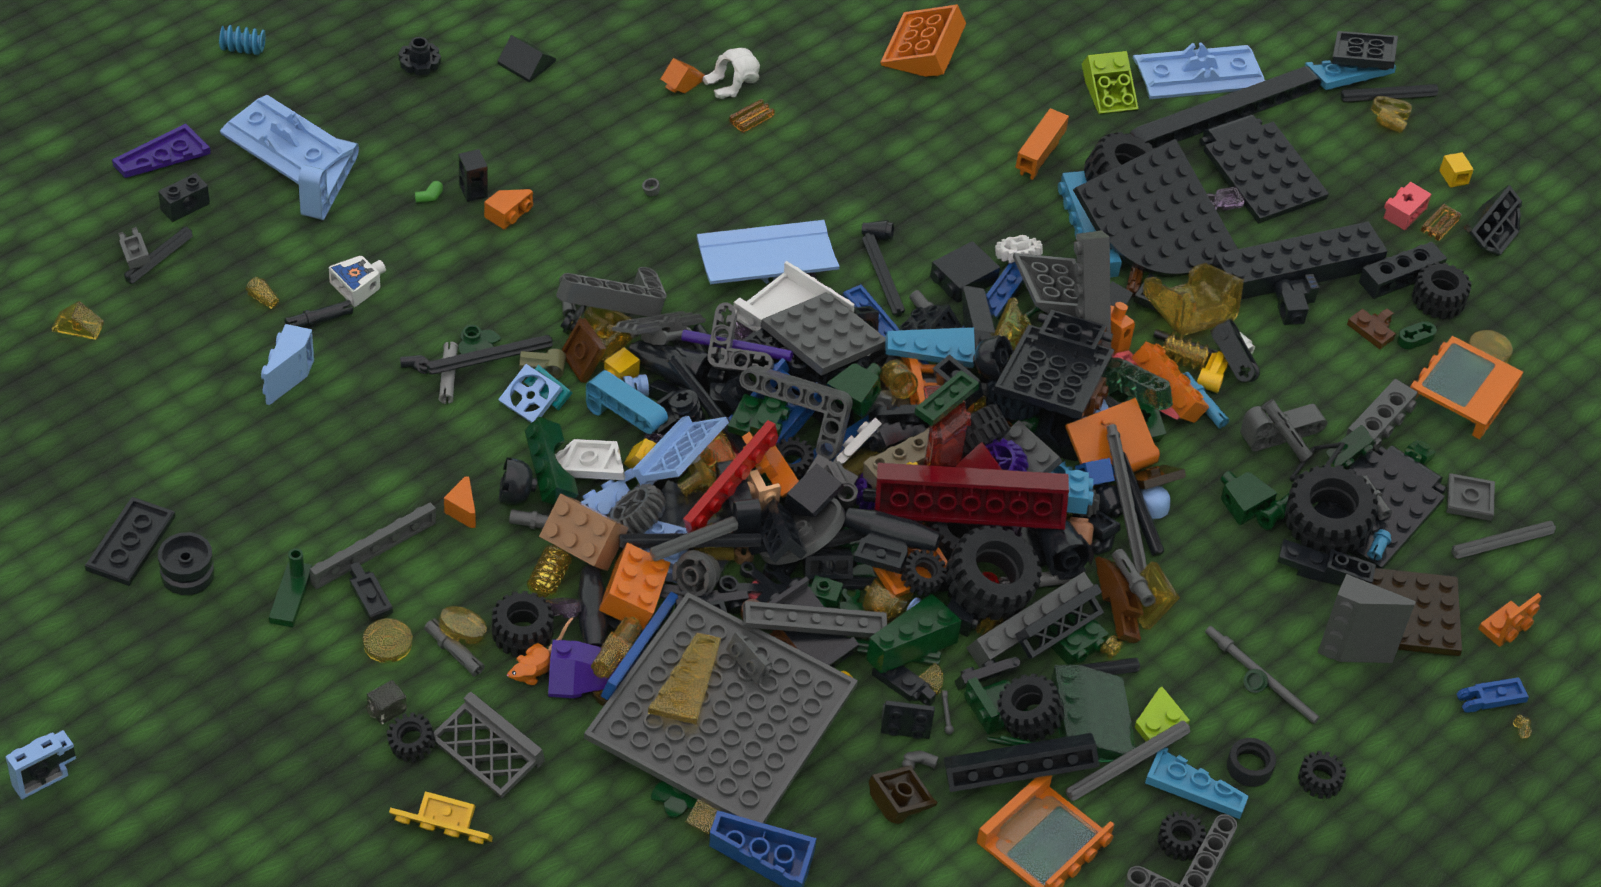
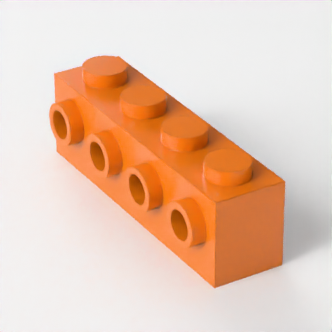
M1145 342L1131 358L1180 418L1195 423L1209 408L1208 404L1203 400V395L1194 389L1190 384L1189 378L1179 371L1178 365L1165 354L1166 351L1161 345Z

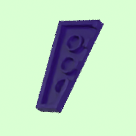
M184 124L112 159L113 166L127 178L208 155L211 152L210 147L187 124Z

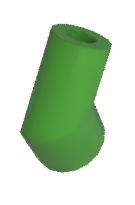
M434 181L426 191L415 192L416 203L436 201L443 192V184L439 181Z

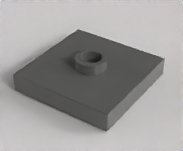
M1449 473L1446 513L1492 521L1494 517L1495 481Z

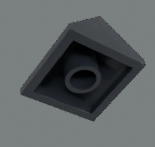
M513 35L510 36L498 59V65L529 83L556 62L555 57Z
M816 463L787 493L784 507L791 514L816 517L844 488V485Z

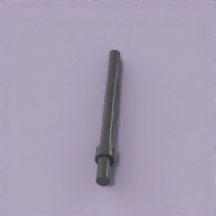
M1212 626L1206 629L1205 633L1218 643V647L1223 652L1230 653L1249 670L1260 669L1264 671L1268 677V686L1310 722L1315 724L1320 719V716L1237 648L1232 639L1228 636H1223Z

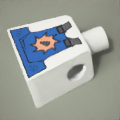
M357 256L330 266L329 279L330 283L347 300H350L351 305L356 307L380 289V274L386 272V268L381 260L370 264L363 256Z

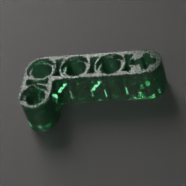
M1112 358L1103 376L1106 378V386H1109L1108 395L1118 390L1158 410H1165L1173 405L1171 387L1168 380L1122 358Z

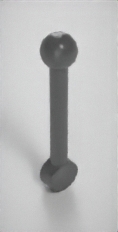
M947 690L941 691V698L943 700L946 721L944 731L946 734H952L954 728L950 722Z

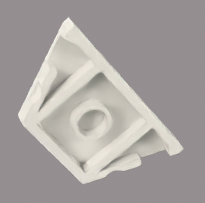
M574 439L563 450L555 454L559 464L574 478L625 480L617 441Z

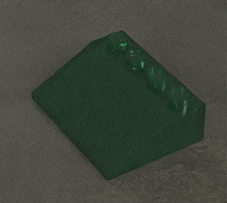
M1054 665L1051 681L1056 686L1064 706V719L1060 721L1061 726L1058 728L1060 738L1092 733L1097 746L1099 762H1112L1136 748L1123 678L1082 665Z

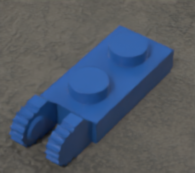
M1519 677L1476 684L1473 687L1461 689L1457 693L1459 700H1470L1462 705L1463 710L1467 713L1476 712L1481 708L1488 709L1524 703L1529 698Z

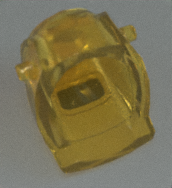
M875 578L870 586L867 585L865 587L867 592L862 606L865 611L887 613V621H889L906 607L914 593L910 592L897 597L885 588L880 578Z

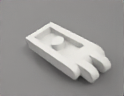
M876 418L870 423L865 421L857 430L859 434L855 438L851 435L842 446L845 449L834 461H840L843 465L877 431L882 423Z

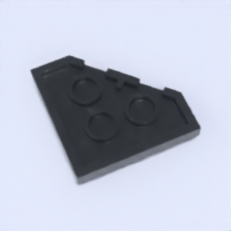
M918 404L900 405V408L888 410L887 406H879L869 413L868 422L876 418L882 423L881 425L888 422L891 425L899 422L902 428L912 423L915 426L923 423L926 429L932 427L914 414L915 407ZM956 407L934 426L941 423L946 427L960 417V408Z

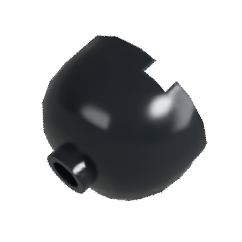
M996 335L985 338L979 343L973 356V364L984 378L998 381L1010 356L1013 354L1011 342L1006 336Z
M506 457L503 470L506 471H504L500 482L499 503L518 505L528 499L530 492H535L537 478H533L532 469L527 463L516 458Z

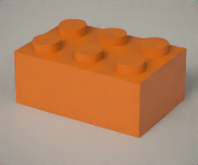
M627 543L615 563L599 611L643 631L655 611L671 563L664 559L654 561L649 552Z

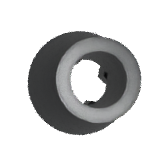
M889 220L863 222L862 235L869 233L874 234L875 238L883 241L892 240L894 236V223L889 222Z

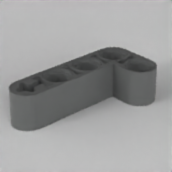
M1315 404L1283 412L1288 415L1289 422L1301 438L1321 432L1328 424ZM1255 406L1246 412L1240 433L1252 451H1259L1286 443L1279 430L1273 427V422L1261 406Z

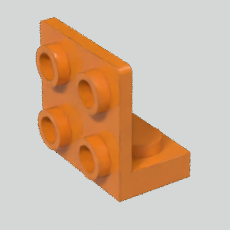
M1537 593L1520 607L1512 601L1508 602L1480 623L1478 629L1499 647L1507 641L1511 643L1520 631H1527L1534 623L1532 618L1540 609L1539 602L1542 596Z

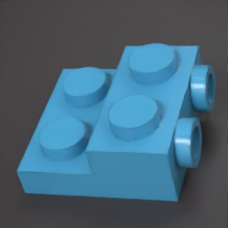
M1065 470V474L1069 476L1067 512L1086 514L1088 505L1092 506L1093 503L1092 490L1094 479L1089 478V472Z

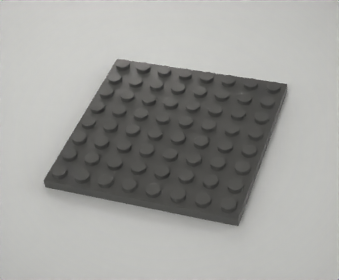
M687 592L585 731L584 739L718 811L765 824L857 687L858 680L758 628L744 627L742 620ZM735 632L748 636L758 649L757 655L762 653L772 663L773 672L769 675L762 674L758 683L748 675L726 650Z

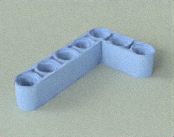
M338 139L351 147L353 152L343 158L341 157L326 170L308 165L301 167L298 177L301 215L320 220L325 219L357 159L359 152L358 143Z

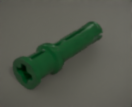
M1289 493L1279 501H1272L1266 510H1261L1257 513L1256 519L1262 528L1270 530L1274 527L1275 522L1285 518Z

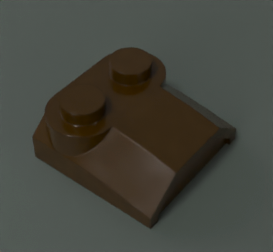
M912 765L873 774L869 780L870 796L885 818L892 823H903L909 815L935 807L938 803L917 776Z

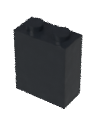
M971 241L934 260L930 277L949 297H952L959 303L962 301V286L986 289L997 281L1000 266Z

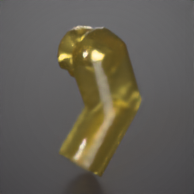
M1521 714L1517 715L1513 725L1520 728L1518 731L1519 737L1527 739L1532 734L1531 720L1528 717H1523Z

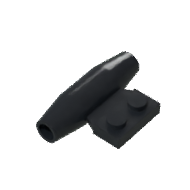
M849 508L845 516V527L866 536L861 539L854 555V561L900 574L908 556L907 548L936 551L940 543V532L911 519L877 510Z
M589 565L581 570L577 594L579 628L583 643L605 649L608 628L620 634L640 635L642 630L599 611L606 589L600 569Z

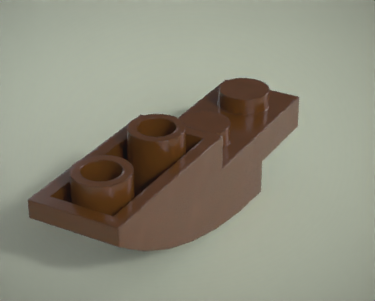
M1098 556L1095 558L1102 591L1101 595L1104 601L1110 602L1112 605L1111 609L1118 639L1135 644L1141 640L1137 618L1144 615L1141 602L1137 595L1129 589V583L1117 564Z

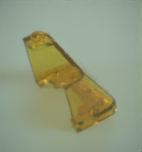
M1203 263L1191 269L1188 283L1169 288L1162 285L1161 280L1157 277L1146 278L1144 280L1143 293L1173 331L1181 335H1188L1216 327L1228 319L1234 321L1240 309L1244 280L1207 263Z

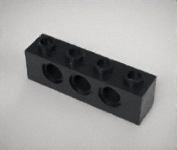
M1433 242L1421 244L1411 250L1402 251L1395 256L1386 257L1379 262L1366 265L1362 269L1359 283L1373 299L1415 284L1418 273L1423 267H1426L1428 264L1433 265L1435 262L1440 264L1446 263L1447 257Z

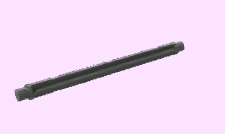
M1112 424L1106 427L1108 433L1107 440L1113 460L1112 463L1133 564L1139 574L1146 578L1151 591L1152 584L1134 508L1135 505L1124 460L1121 436L1117 426Z

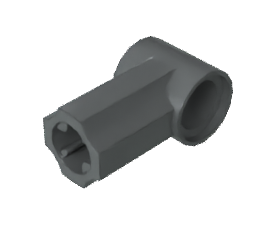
M840 461L827 464L823 469L844 485V488L835 498L840 502L843 509L853 508L857 500V487L851 483ZM849 493L852 498L844 499L841 494Z

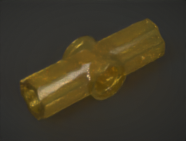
M625 617L615 632L609 634L601 647L600 653L591 665L594 675L599 678H609L619 662L621 663L643 629L638 619Z

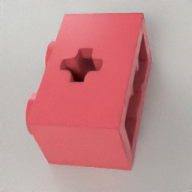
M1410 182L1404 188L1401 187L1394 198L1388 199L1384 206V209H1386L1384 219L1406 230L1427 209L1432 194Z

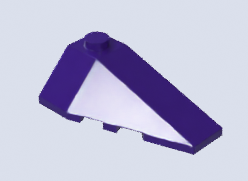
M553 640L550 657L548 697L577 698L582 697V693L604 690L607 681L626 654L579 641Z

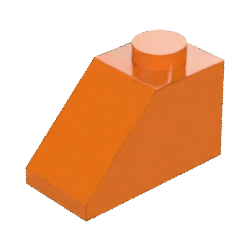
M673 58L661 80L667 83L665 87L670 91L686 93L703 82V76L705 75L693 66Z

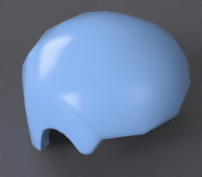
M1161 486L1150 489L1140 488L1152 519L1166 516L1170 509V495L1168 491Z

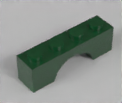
M538 416L524 431L542 501L555 505L560 494L575 499L579 494L574 476L569 474L559 464L554 453L565 442L561 426L558 423Z

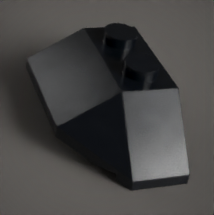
M1510 185L1506 186L1478 209L1464 226L1465 231L1481 249L1496 256L1501 255L1519 233L1522 200Z

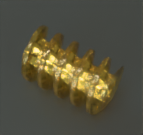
M1172 332L1163 345L1166 355L1170 359L1175 355L1176 363L1183 359V366H1187L1191 362L1192 369H1196L1200 365L1201 372L1202 368H1205L1210 355L1208 345L1206 344L1203 349H1200L1199 341L1192 346L1191 338L1184 343V335H1181L1176 340L1175 332Z
M546 546L527 581L528 589L532 593H537L538 597H547L549 594L556 593L558 586L561 584V579H563L565 572L569 568L568 565L572 562L570 554L557 546Z

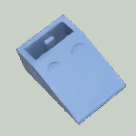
M285 324L282 333H278L275 349L270 350L269 362L267 366H263L261 372V379H264L263 394L266 396L267 405L272 404L308 376L314 362L312 329Z

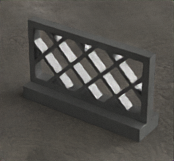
M470 692L464 697L465 703L434 731L436 739L434 743L502 799L534 766L539 768L545 762L543 750L475 694ZM465 712L472 717V724L458 725V719ZM487 729L490 731V739L476 740V730ZM472 730V740L458 741V731ZM455 731V741L443 742L439 738L444 732ZM494 744H506L508 746V753L494 754ZM490 745V755L476 756V746ZM472 746V756L461 757L458 754V747ZM523 758L527 762L522 768L512 769V759ZM508 759V769L494 770V760ZM476 761H490V771H478L476 769ZM508 775V782L501 789L494 784V776Z

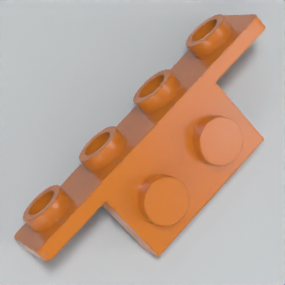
M748 432L742 438L748 444L753 436ZM776 445L771 447L765 453L762 461L755 465L761 475L766 473L772 484H780V496L782 498L786 497L787 493L799 482Z

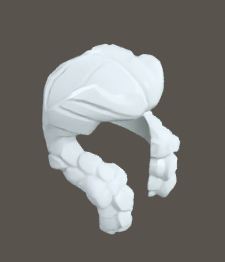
M746 48L727 50L723 55H719L715 70L703 76L705 85L714 84L724 79L726 65L731 61L735 70L733 84L714 90L716 98L736 97L744 81L746 83H755L759 80L760 64L750 50Z

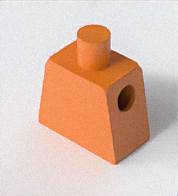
M1116 302L1115 306H1111V334H1114L1111 349H1114V356L1116 353L1130 349L1135 322L1125 315L1128 306L1122 302Z

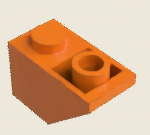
M530 189L497 191L484 202V217L502 229H506L509 225L514 224L525 212L527 213L533 207V191Z

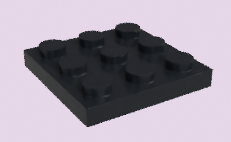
M1337 31L1332 64H1337L1341 67L1352 65L1359 68L1394 69L1398 36Z

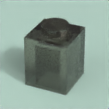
M391 680L367 693L366 710L371 718H376L383 725L407 711L406 695Z

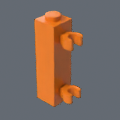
M1051 108L1048 110L1018 152L1015 168L1020 169V175L1023 176L1027 172L1031 174L1030 179L1033 180L1042 164L1052 150L1056 148L1059 140L1066 132L1068 115Z

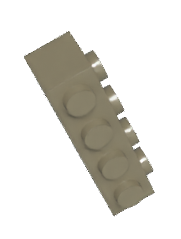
M940 423L914 437L908 438L896 446L888 448L876 456L868 458L863 464V477L873 489H876L878 463L907 464L908 462H917L919 465L937 466L956 456L957 441Z

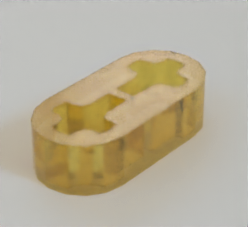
M1377 96L1373 100L1371 109L1373 113L1379 116L1406 120L1410 116L1412 106L1403 100Z

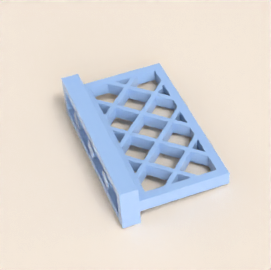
M689 416L682 417L632 469L640 485H653L659 479L679 477L729 423L727 418L722 417L692 422Z

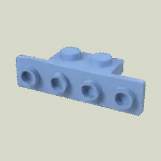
M632 468L624 472L625 480H618L617 482L609 480L601 485L603 490L597 493L595 490H592L583 495L584 500L581 503L607 516L611 512L610 509L616 505V502L630 491L626 482L635 478Z

